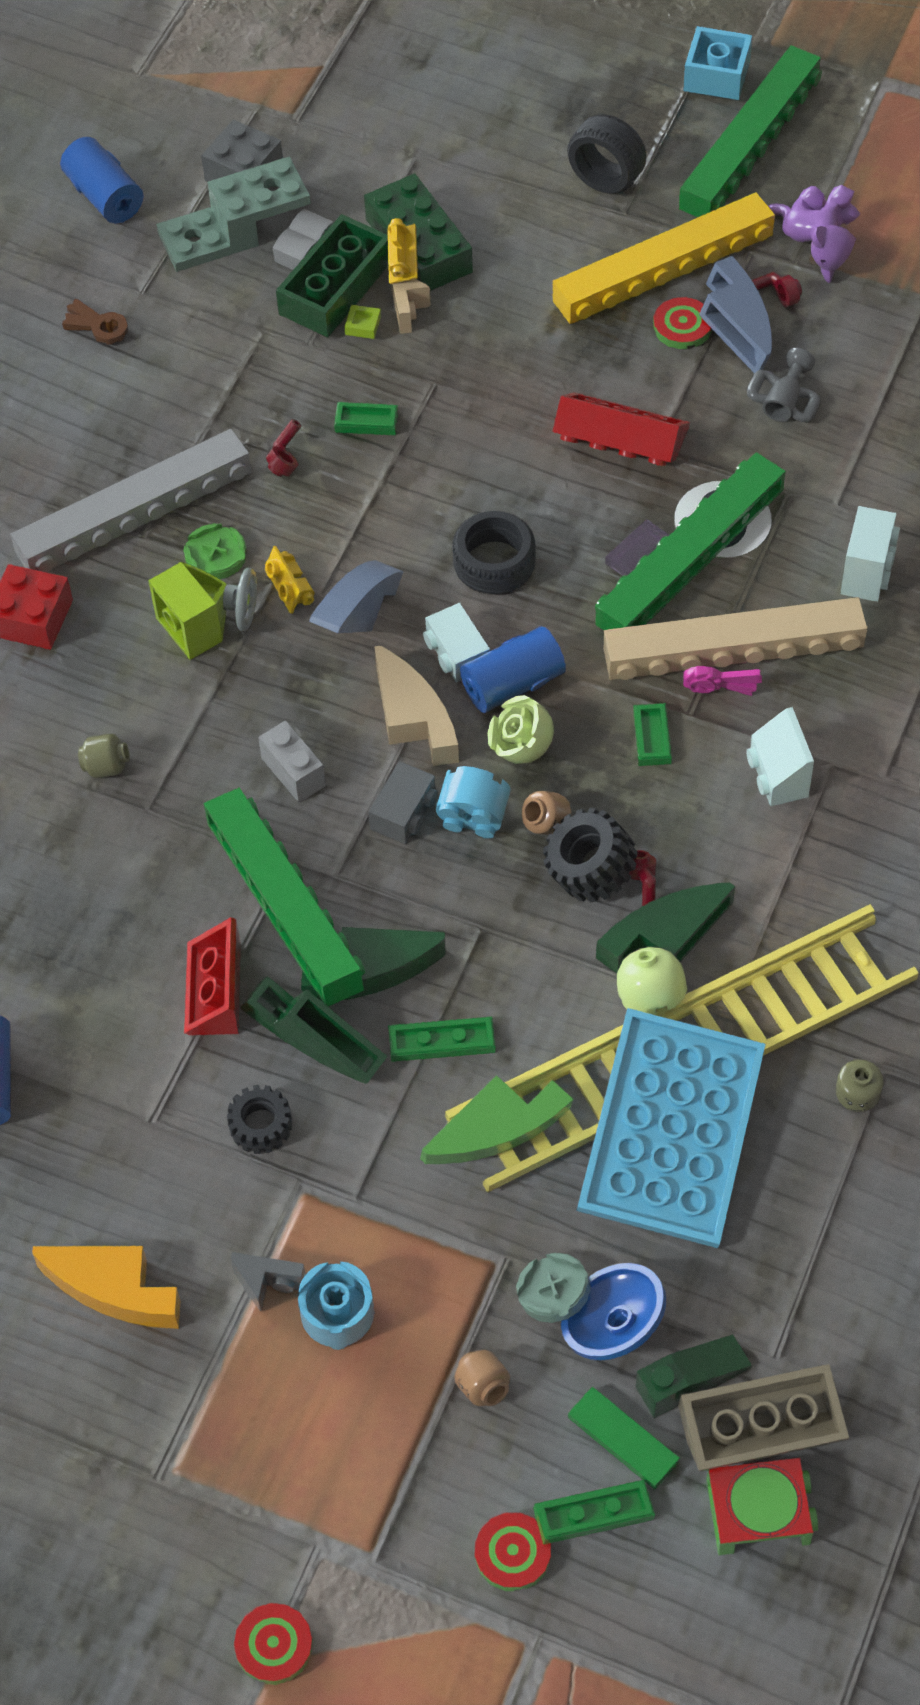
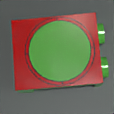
M800 1458L725 1466L708 1470L706 1482L718 1556L734 1554L735 1544L801 1537L802 1546L810 1545L813 1531H818V1520L815 1507H808L806 1494H811V1480L808 1470L802 1471Z

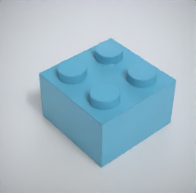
M697 26L685 63L683 91L739 100L750 64L752 35Z

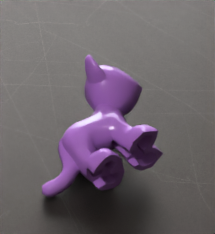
M843 185L833 188L827 202L825 195L816 186H810L801 192L792 208L778 203L767 205L775 216L783 217L782 230L787 236L798 242L812 241L811 255L820 266L821 273L827 283H831L834 271L848 259L856 241V238L847 229L840 227L841 224L847 225L853 222L860 215L857 208L850 203L854 196V191Z

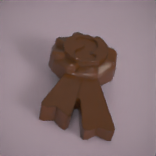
M76 298L73 304L66 306L69 313H65L66 319L62 321L64 330H92L96 341L106 343L107 345L122 341L128 333L126 318L121 314L108 312L100 315Z

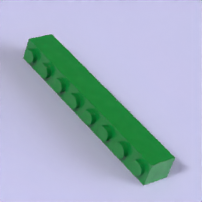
M790 45L681 186L679 210L695 217H700L725 206L726 199L730 194L734 195L738 190L742 178L751 173L758 157L762 158L771 140L777 139L784 123L792 119L796 107L805 102L812 86L816 87L822 76V70H820L821 57Z
M757 452L747 461L743 460L736 468L735 473L728 480L723 479L709 498H703L696 510L689 517H684L678 523L674 532L669 536H664L649 556H643L629 575L622 576L617 582L616 587L608 595L604 594L600 597L595 605V625L603 631L646 625L784 490L786 471Z
M239 787L203 803L209 828L322 1002L329 1007L363 991L362 975H365V969L360 958L357 955L352 957L344 934L342 932L336 933L328 910L326 908L320 909L314 889L311 886L306 887L304 885L299 867L296 863L290 864L285 846L281 841L276 842L274 840L272 828L267 819H260L259 811L253 798L247 799Z

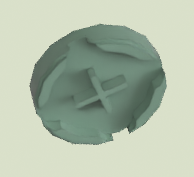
M546 1254L547 1258L539 1261L536 1258L528 1263L520 1273L516 1285L517 1295L521 1306L530 1317L541 1322L550 1323L566 1320L578 1313L587 1302L591 1290L588 1273L581 1262L569 1254Z

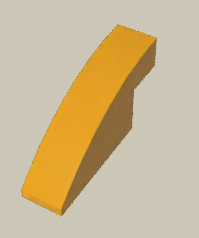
M33 1246L32 1254L41 1272L63 1292L83 1305L128 1323L157 1328L179 1329L181 1301L177 1287H145L147 1259L143 1246Z

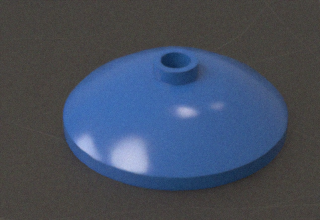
M632 1263L612 1265L590 1275L591 1290L587 1302L578 1313L561 1321V1330L565 1341L575 1353L591 1360H610L636 1350L652 1336L664 1316L666 1292L662 1282L652 1270Z

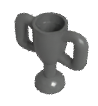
M792 348L786 355V362L790 368L787 376L779 378L768 370H758L753 374L747 387V396L752 401L763 404L762 409L764 413L772 420L785 422L793 417L799 422L808 423L814 419L821 400L815 391L799 387L798 379L801 373L808 372L814 367L815 358L805 349ZM764 380L773 385L768 394L758 393ZM799 397L809 399L803 413L796 408Z

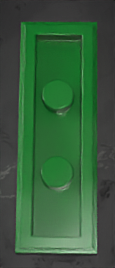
M492 1016L388 1025L391 1062L496 1053Z
M593 1386L568 1413V1419L654 1490L679 1463L680 1458Z
M644 1480L535 1503L533 1507L543 1545L654 1520L655 1517Z

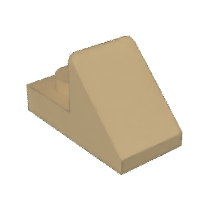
M417 279L391 284L400 334L412 332L411 320L416 319V309L430 307L431 305L429 286Z

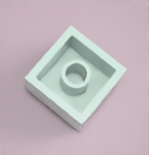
M858 506L845 560L841 595L878 602L881 589L887 590L900 527L894 526L896 513Z

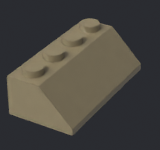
M830 1364L681 1395L678 1405L686 1440L699 1472L849 1440Z

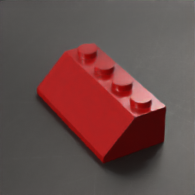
M573 392L560 397L552 432L561 434L560 439L567 442L578 443V440L581 439L589 441V447L607 451L608 447L619 449L618 454L621 456L636 458L637 454L649 457V463L666 466L667 462L671 463L677 459L690 422Z

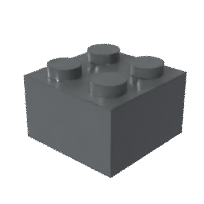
M232 120L201 155L204 179L207 182L282 159L281 140L236 120Z

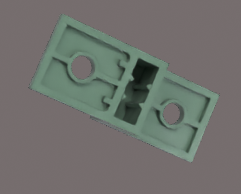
M289 156L208 181L211 207L158 223L156 226L176 272L259 246L256 221L311 204L310 195ZM274 186L278 187L279 189L275 191H270L267 188ZM191 237L200 238L198 241L191 242L190 240H188Z

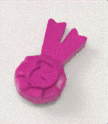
M695 666L685 670L683 676L684 687L689 688L695 693H710L723 687L752 696L753 692L757 690V683H762V675H760L759 669L721 672L713 667Z

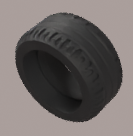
M606 114L594 115L586 119L571 137L567 148L568 159L575 174L589 187L608 194H617L627 190L643 171L647 158L644 143L633 127L617 117ZM595 144L610 151L619 164L606 159L597 150Z
M504 511L477 513V515L469 517L468 520H465L458 527L453 538L452 550L455 572L459 579L474 591L489 595L505 594L524 585L533 573L536 563L534 534L529 525L514 514ZM487 542H503L514 547L518 554L506 562L489 564L475 559L470 555V552L477 546Z

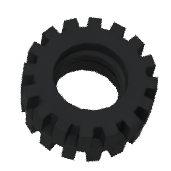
M253 1085L252 1091H249L247 1087L242 1089V1096L236 1094L233 1097V1104L229 1103L227 1121L231 1137H233L237 1146L242 1145L244 1151L249 1152L250 1149H253L254 1154H260L261 1149H265L266 1153L272 1152V1146L275 1145L277 1148H280L283 1145L282 1140H288L290 1136L289 1130H292V1115L286 1097H282V1093L276 1089L272 1092L271 1086L265 1085L263 1090L260 1089L259 1085ZM257 1110H267L275 1116L272 1124L262 1129L248 1127L245 1124V1119L250 1113Z

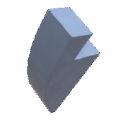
M730 256L714 264L706 282V285L713 292L708 294L699 315L755 373L758 370H763L771 354L772 339L769 317L754 283L734 257Z
M377 560L367 561L357 566L330 590L311 615L309 622L336 633L372 631L384 595L396 594L403 571Z

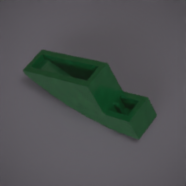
M726 882L696 886L649 902L611 927L596 942V959L618 973L622 961L629 954L642 948L654 947L671 952L681 963L733 904L735 885Z
M342 927V933L349 944L350 954L352 957L357 955L365 969V975H362L364 990L344 1000L375 994L399 985L438 962L446 955L445 932ZM302 971L301 991L304 992L307 989L321 1000Z
M267 976L259 982L240 1007L259 1024L297 1050L338 1073L361 1083L367 1084L388 1057L307 989L294 998Z

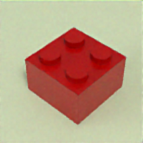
M8 564L0 580V638L51 650L73 601L68 577Z

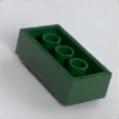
M415 173L364 195L365 217L372 228L388 235V225L395 218L401 219L406 226L416 225L418 278L416 279L429 286L430 291L473 273L472 247Z
M341 214L276 289L278 315L328 338L348 315L351 305H356L389 266L388 235Z

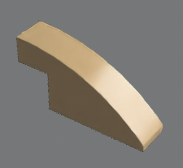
M375 646L376 668L389 745L428 739L433 766L459 763L458 742L453 724L445 706L434 689L406 661L382 646Z

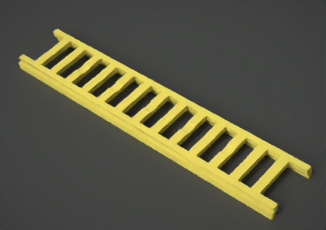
M869 904L687 993L675 1008L668 1010L667 1006L656 1009L657 1014L654 1015L678 1021L692 1014L700 1027L722 1032L706 1008L722 999L747 1039L765 1044L764 1056L917 980L919 973L915 967H912L888 980L884 978L855 936L856 933L875 924L876 918L873 914L875 910ZM840 941L872 988L856 995L825 948ZM811 956L842 1003L827 1010L796 963ZM781 970L793 989L800 996L812 1017L796 1024L766 977ZM752 985L782 1032L766 1039L737 995V991ZM623 1025L505 1083L522 1098L537 1089L542 1091L552 1080L556 1081L570 1074L599 1120L604 1098L584 1066L601 1059L611 1075L616 1055L615 1051H617ZM472 1099L445 1111L447 1124ZM569 1110L559 1119V1123L569 1138L551 1146L544 1132H541L530 1140L537 1154L521 1162L513 1149L499 1153L498 1156L506 1169L483 1181L484 1188L488 1193L593 1141L598 1124L582 1130L573 1113Z

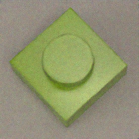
M351 305L345 324V335L375 339L381 319V310L379 308Z

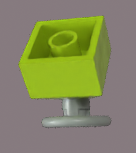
M183 562L148 580L156 619L190 660L223 641L226 610L235 611L236 625L240 631L248 630L252 623L257 596V577L253 568L248 567L242 572L239 585H226L225 582L217 577Z

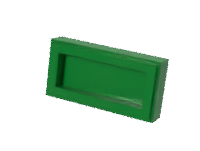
M337 402L334 423L335 432L395 436L398 405Z
M666 703L633 705L638 766L671 764L672 756Z

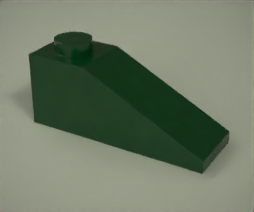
M732 1334L669 1354L638 1370L636 1389L655 1419L678 1407L681 1395L712 1389L751 1369L752 1365Z

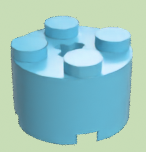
M457 767L456 773H451V769L448 770L436 806L437 815L444 820L443 827L452 832H461L462 828L475 830V833L480 837L493 838L495 832L500 829L511 792L509 784L503 779L501 784L492 780L493 773L475 767Z
M340 1262V1264L322 1263L312 1268L300 1283L298 1306L301 1321L305 1331L313 1340L335 1350H341L357 1342L368 1332L375 1314L373 1296L367 1276L358 1267L347 1262Z

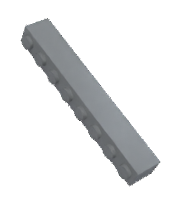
M232 429L222 432L11 533L15 553L25 568L47 573L53 568L69 560H74L98 546H103L125 533H130L152 520L159 519L179 507L186 506L191 501L208 493H213L220 487L242 479L245 475L252 473L249 452Z

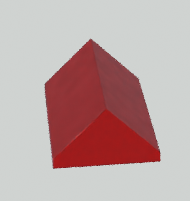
M230 917L187 942L184 1034H239L241 941L235 918Z

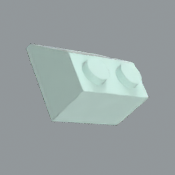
M793 707L783 710L753 733L751 747L747 749L748 763L751 768H756L759 775L757 776L759 791L761 795L767 796L770 806L809 797L814 760Z

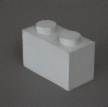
M286 720L258 737L262 760L298 803L326 786L323 764Z

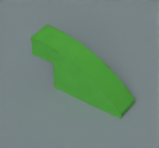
M496 1075L422 1149L420 1160L425 1164L463 1163L508 1151L531 1140L552 1126L570 1110L573 1098L552 1080L527 1104Z

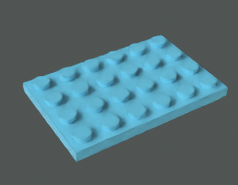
M627 1008L576 1211L718 1248L723 1233L765 1044Z

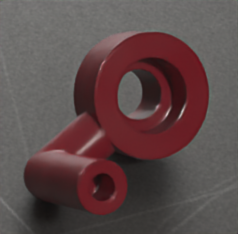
M771 272L752 280L757 290L772 285L776 290L779 301L784 307L792 306L800 301V296L802 295L801 284L791 275L780 277L777 273Z
M295 419L288 423L274 442L272 450L266 456L269 470L279 477L283 475L291 476L298 467L295 457L286 450L287 445L302 427Z
M637 850V858L633 859L636 862V868L630 871L629 875L631 879L642 882V906L656 900V879L654 877L656 875V858L647 851Z

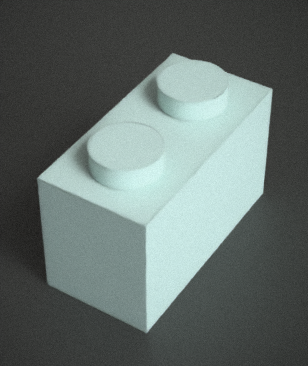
M460 603L425 618L426 631L423 632L424 640L430 650L435 649L442 670L445 673L450 672L456 683L462 680L460 675V667L490 652V648Z

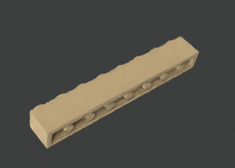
M856 597L604 630L603 649L609 679L628 680L638 676H659L669 672L685 671L695 666L726 667L731 664L758 663L762 660L777 658L789 659L793 656L807 654L820 655L830 651H851L864 647L867 626L860 599Z

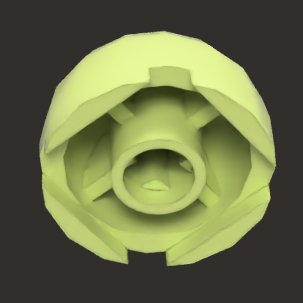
M515 696L501 706L504 710L500 716L496 717L494 715L490 721L487 733L488 744L497 755L512 763H531L539 759L549 748L554 735V725L548 711L541 704L527 696Z
M642 948L629 954L622 961L617 973L618 994L626 1009L630 1008L654 1015L657 1014L656 1009L665 1006H667L668 1010L675 1008L684 999L687 992L685 973L681 963L671 952L662 948Z

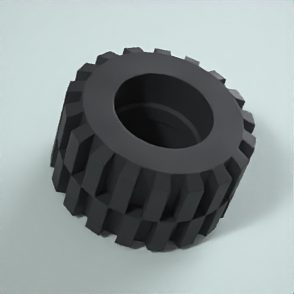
M589 808L586 813L584 809L576 811L574 816L568 814L564 817L565 821L563 823H557L553 827L555 829L554 833L549 834L546 839L549 845L543 849V854L546 856L543 861L548 869L547 872L571 897H575L579 901L584 902L588 899L590 902H597L599 897H602L603 900L611 897V892L615 891L618 893L623 889L621 884L623 882L628 883L631 879L629 872L636 868V862L633 860L637 858V850L634 848L635 843L613 816L611 817L609 813L603 810L599 812L596 808ZM599 847L597 853L590 860L581 864L588 852Z

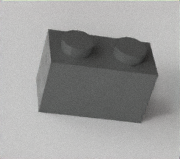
M399 761L368 812L370 830L406 844L410 836L417 834L420 830L423 814L426 809H431L437 800L438 790L435 788V775Z

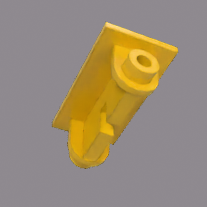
M399 218L392 219L391 224L388 225L389 284L418 278L416 225L406 226Z
M273 546L265 564V571L277 589L280 599L285 603L291 614L294 612L297 604L310 605L313 603L315 592L305 577L299 578L303 572L293 554L287 551L280 553L277 546Z

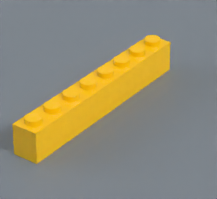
M755 192L553 280V302L570 324L587 319L597 312L612 308L622 301L639 296L647 290L664 285L679 276L689 274L704 265L714 263L729 254L739 252L745 247L766 240L768 237L773 236L775 214Z

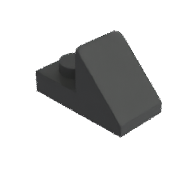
M236 1252L231 1254L234 1274L259 1311H262L268 1286H272L273 1289L284 1293H291L293 1290L299 1291L300 1283L306 1275L303 1263Z

